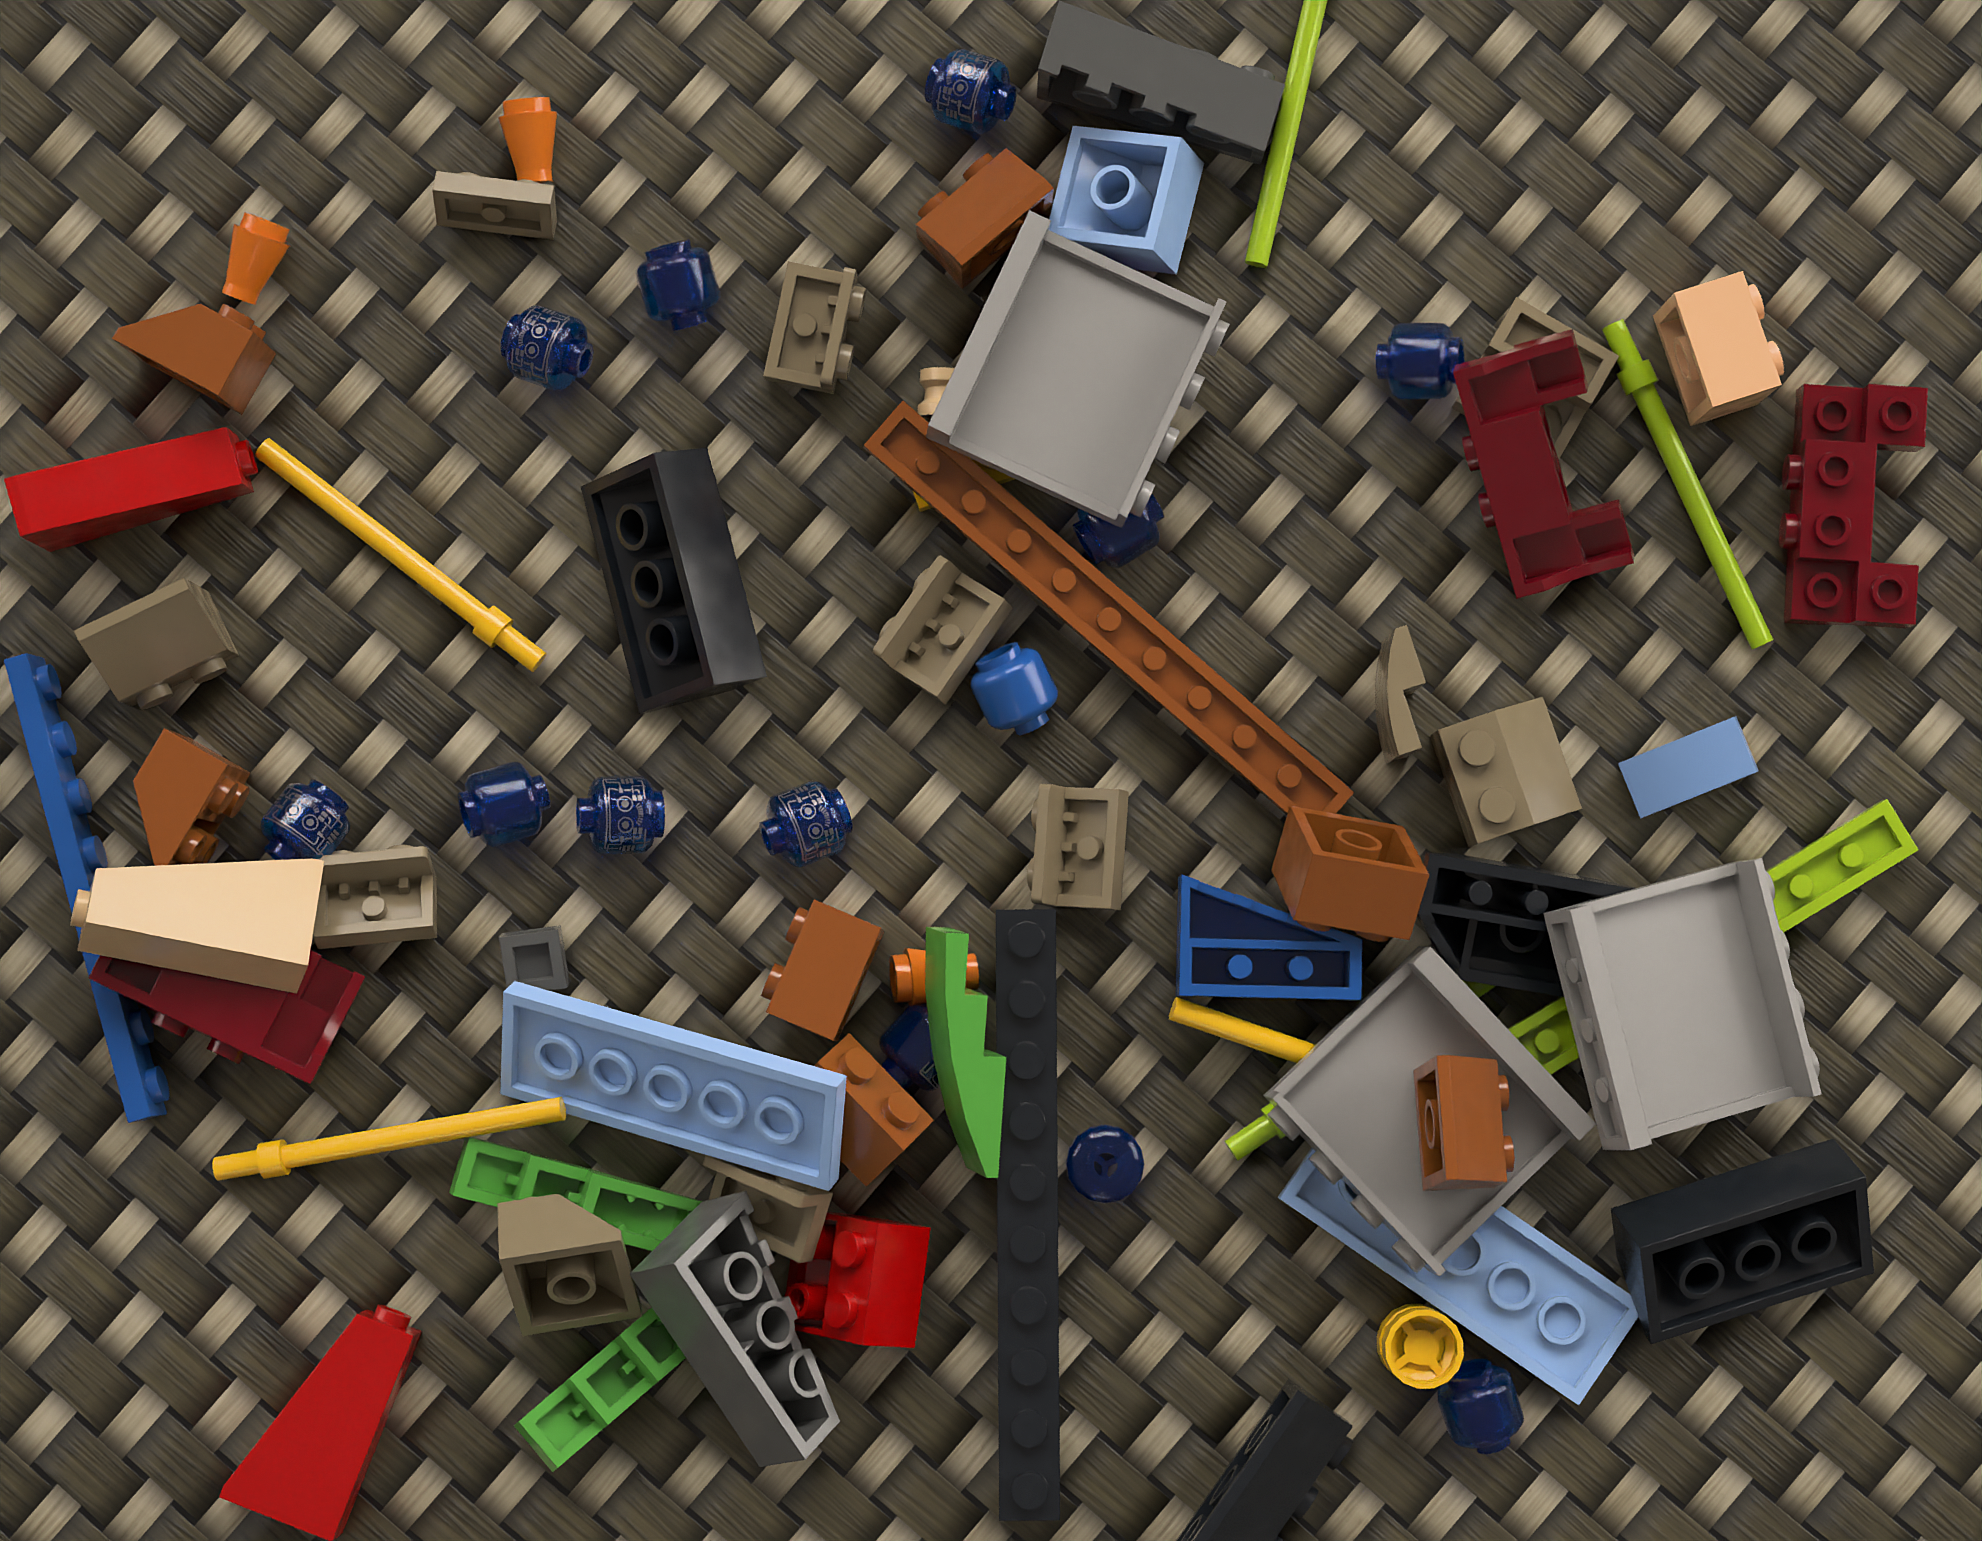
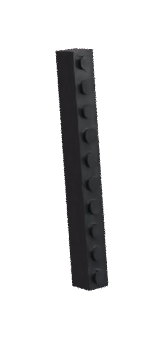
M1056 909L996 910V1053L1006 1057L999 1172L997 1178L999 1521L1060 1520Z

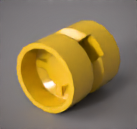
M1405 1304L1392 1310L1381 1322L1376 1336L1377 1352L1383 1365L1404 1384L1417 1389H1431L1447 1383L1458 1372L1464 1357L1463 1339L1457 1326L1444 1314L1423 1304Z

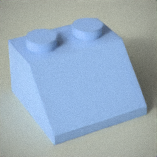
M1073 126L1049 220H1051L1049 230L1132 269L1177 275L1204 163L1182 137Z

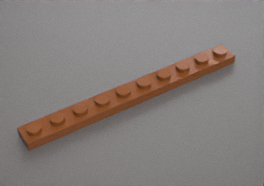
M904 401L897 406L864 444L863 448L1286 815L1290 806L1336 814L1354 794L1347 785L969 457L926 438L929 423Z

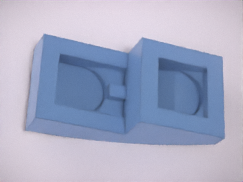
M1736 716L1618 763L1640 818L1759 771Z

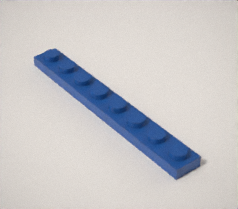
M25 653L4 659L70 909L73 912L78 889L90 891L96 869L108 867L107 856L100 838L97 835L92 836L86 813L92 811V801L86 783L82 778L77 779L71 756L76 755L77 746L70 725L67 721L61 722L56 699L61 698L62 694L58 675L51 664L46 665L44 658ZM76 927L78 939H80L81 927ZM82 952L89 976L100 955ZM90 980L128 1123L145 1121L166 1115L164 1101L169 1100V1086L160 1066L154 1067L148 1045L154 1041V1031L147 1011L144 1008L139 1009L137 1002Z

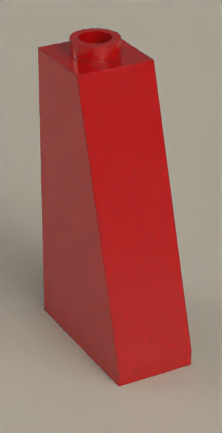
M227 427L11 476L4 478L20 537L52 552L253 493L254 489L250 475L257 474L258 468L249 441L247 439L240 441L234 432Z
M380 1304L377 1305L375 1312L367 1309L358 1313L224 1484L219 1498L325 1540L334 1541L344 1531L422 1334L421 1330L408 1326L412 1317L397 1309Z

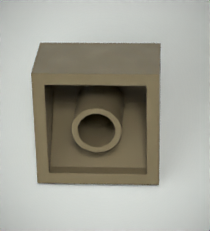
M185 578L74 630L79 643L117 700L129 706L139 704L141 710L167 701L174 695L171 688L192 678L195 684H199L221 675L228 669L225 662L239 655L210 593Z
M1543 697L1471 718L1439 729L1430 735L1468 847L1582 809Z
M559 1194L527 1197L521 1200L497 1203L499 1261L522 1336L642 1317V1306L635 1281L630 1276L632 1270L621 1230Z

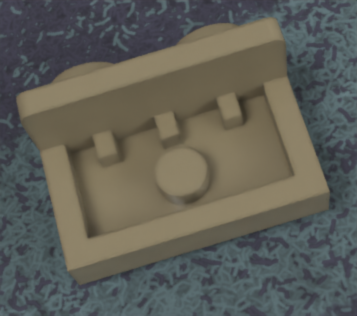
M788 261L763 375L765 380L834 394L837 378L848 379L854 345L845 344L849 321L860 323L866 297V288L857 286L858 276L856 269L844 267L843 272Z
M940 555L935 559L930 568L925 569L918 576L911 595L897 615L885 623L879 634L878 642L873 648V654L892 671L946 705L1013 607L1004 598L962 573L951 561Z
M1040 784L1038 798L1034 801L1031 811L1032 827L1036 832L1034 857L1030 860L1027 869V883L1031 891L1032 903L1053 907L1121 910L1129 791Z
M394 845L386 850L355 853L347 850H338L327 855L308 858L324 861L313 930V939L317 949L437 938V876L427 847Z
M705 1155L703 1165L717 1171L708 1200L747 1191L754 1208V1212L748 1214L758 1240L766 1239L770 1250L796 1262L803 1263L813 1260L833 1195L832 1192Z

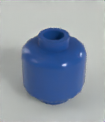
M1013 642L987 653L975 663L978 671L972 676L970 686L991 727L999 730L1014 728L1017 735H1023L1036 730L1048 722L1049 718L1046 711L1056 702L1058 690L1037 650L1031 648L1021 649L1017 642Z

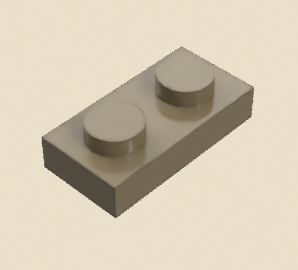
M436 171L432 192L437 226L554 239L557 224L554 185L539 184L527 179L514 181L482 177L470 172L457 174Z

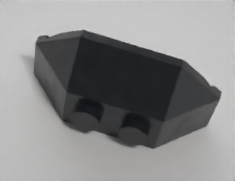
M1426 852L1424 865L1429 873V878L1417 918L1438 955L1461 980L1564 997L1543 913L1635 889V887L1571 873L1460 854Z

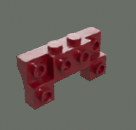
M1573 329L1516 344L1512 350L1455 365L1453 374L1470 431L1469 436L1462 437L1465 457L1471 472L1481 470L1486 492L1478 494L1480 510L1486 527H1497L1516 599L1544 592L1588 575L1634 564V551L1619 499L1575 511L1572 510L1546 416L1544 404L1588 392V383Z
M1803 384L1796 390L1793 454L1786 455L1782 471L1783 489L1791 490L1790 513H1783L1779 527L1780 548L1788 549L1784 623L1857 625L1904 629L1916 625L1919 565L1871 562L1877 450L1918 452L1925 447L1928 388L1868 384L1864 388Z
M311 950L308 967L297 993H288L287 991L102 955L99 956L88 977L91 981L155 1011L156 1014L151 1023L175 1035L185 1038L190 1028L211 1038L206 1049L223 1058L240 1064L245 1054L309 1085L312 1084L365 980V976L355 971L353 973L322 958V955Z

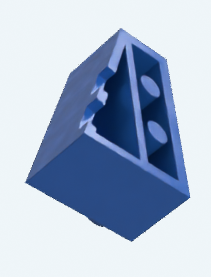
M1182 874L1178 877L1176 996L1361 1000L1362 939L1333 928L1329 931L1308 929L1300 925L1296 920H1293L1291 913L1269 907Z

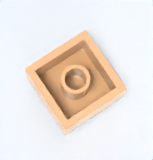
M1743 271L1675 292L1653 315L1690 426L1758 405L1782 385L1779 376L1784 374V365L1780 351L1774 341L1767 342L1760 320L1765 316L1761 295L1754 284L1747 285Z

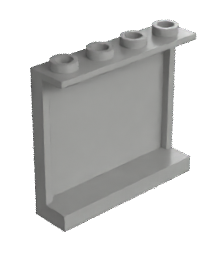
M1029 210L928 424L926 438L1122 528L1129 512L1141 517L1155 487V484L1145 480V477L1154 459L1162 463H1166L1180 433V430L1170 426L1179 405L1188 410L1191 409L1205 377L1195 373V369L1203 352L1215 357L1230 325L1219 319L1227 302L1218 298L1214 307L1049 230L1051 220Z
M1762 858L1731 862L1543 913L1603 1150H1634L1651 1145V1139L1789 1098L1814 1097L1822 1094L1818 1081L1820 1072L1818 1058L1809 1046L1803 1022L1805 1014L1804 1002L1800 993L1794 987L1788 963L1790 956L1789 943L1779 927L1773 903L1775 888L1770 875L1765 871Z
M1418 946L1263 1095L1274 1106L1267 1114L1272 1122L1292 1141L1300 1134L1316 1151L1309 1158L1316 1169L1333 1185L1342 1179L1357 1195L1350 1202L1353 1208L1374 1229L1383 1223L1398 1238V1241L1392 1246L1396 1254L1414 1272L1418 1273L1425 1267L1429 1272L1437 1276H1441L1446 1271L1441 1264L1569 1139L1580 1141L1596 1125L1591 1117L1445 961L1428 946ZM1436 1055L1497 1059L1498 1075H1506L1509 1085V1108L1507 1111H1501L1503 1136H1511L1515 1156L1513 1172H1507L1506 1183L1495 1188L1423 1191L1413 1070Z

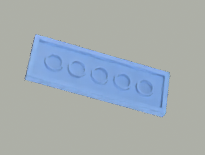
M514 981L503 992L501 1095L525 1102L562 1097L566 1107V1114L827 1191L839 1179L846 1075Z
M1313 1148L1310 1149L1278 1196L1280 1200L1575 1404L1579 1405L1639 1317L1629 1293L1503 1206L1498 1208L1441 1264L1446 1269L1441 1276L1429 1272L1425 1267L1416 1273L1392 1249L1398 1238L1383 1223L1374 1229L1353 1208L1350 1202L1357 1195L1342 1179L1335 1185L1329 1182L1310 1162L1309 1158L1316 1152Z

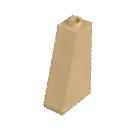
M311 858L97 868L90 891L78 889L70 925L82 928L77 951L297 993L309 963L324 861Z

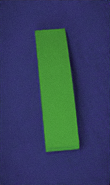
M926 927L925 993L931 1049L945 1111L966 1168L986 1178H998L1006 1057L984 1048L988 996L965 988L969 934L949 927Z
M467 1137L464 1140L449 1192L452 1196L498 1207L497 1203L521 1200L527 1197L559 1194L621 1230L624 1244L653 1251L702 1202L653 1186L476 1137Z
M650 1308L642 1317L636 1320L518 1421L514 1427L549 1469L554 1472L686 1357L653 1308Z

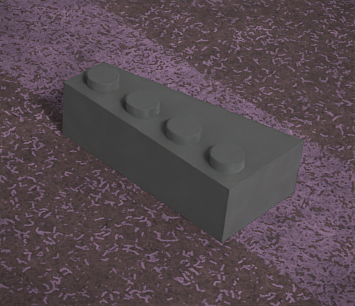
M1059 0L1038 67L1037 98L1158 135L1182 137L1188 144L1261 165L1285 84L1275 81V76L1262 68L1247 65L1241 68L1218 60L1216 56L1208 52L1183 47Z
M747 1191L702 1201L630 1273V1276L759 1467L806 1460L840 1420L811 1349H802L794 1323L798 1316L790 1297H781L769 1268V1265L774 1263L775 1260L767 1240H758L748 1216V1214L754 1212V1208Z

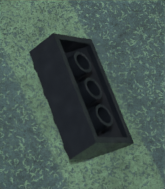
M698 448L652 453L581 486L639 714L728 692L767 677L708 449Z
M1834 1138L1611 1208L1616 1257L1644 1333L1650 1344L1874 1273L1866 1176Z
M1288 1378L1176 1541H1284L1278 1534L1291 1515L1300 1520L1308 1511L1319 1492L1312 1485L1325 1466L1334 1470L1348 1453L1353 1440L1347 1435L1353 1426L1348 1420Z

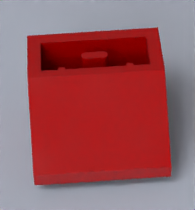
M827 1211L813 1260L799 1263L790 1259L785 1297H790L798 1316L794 1320L795 1330L858 1345L915 1348L931 1227L889 1219Z

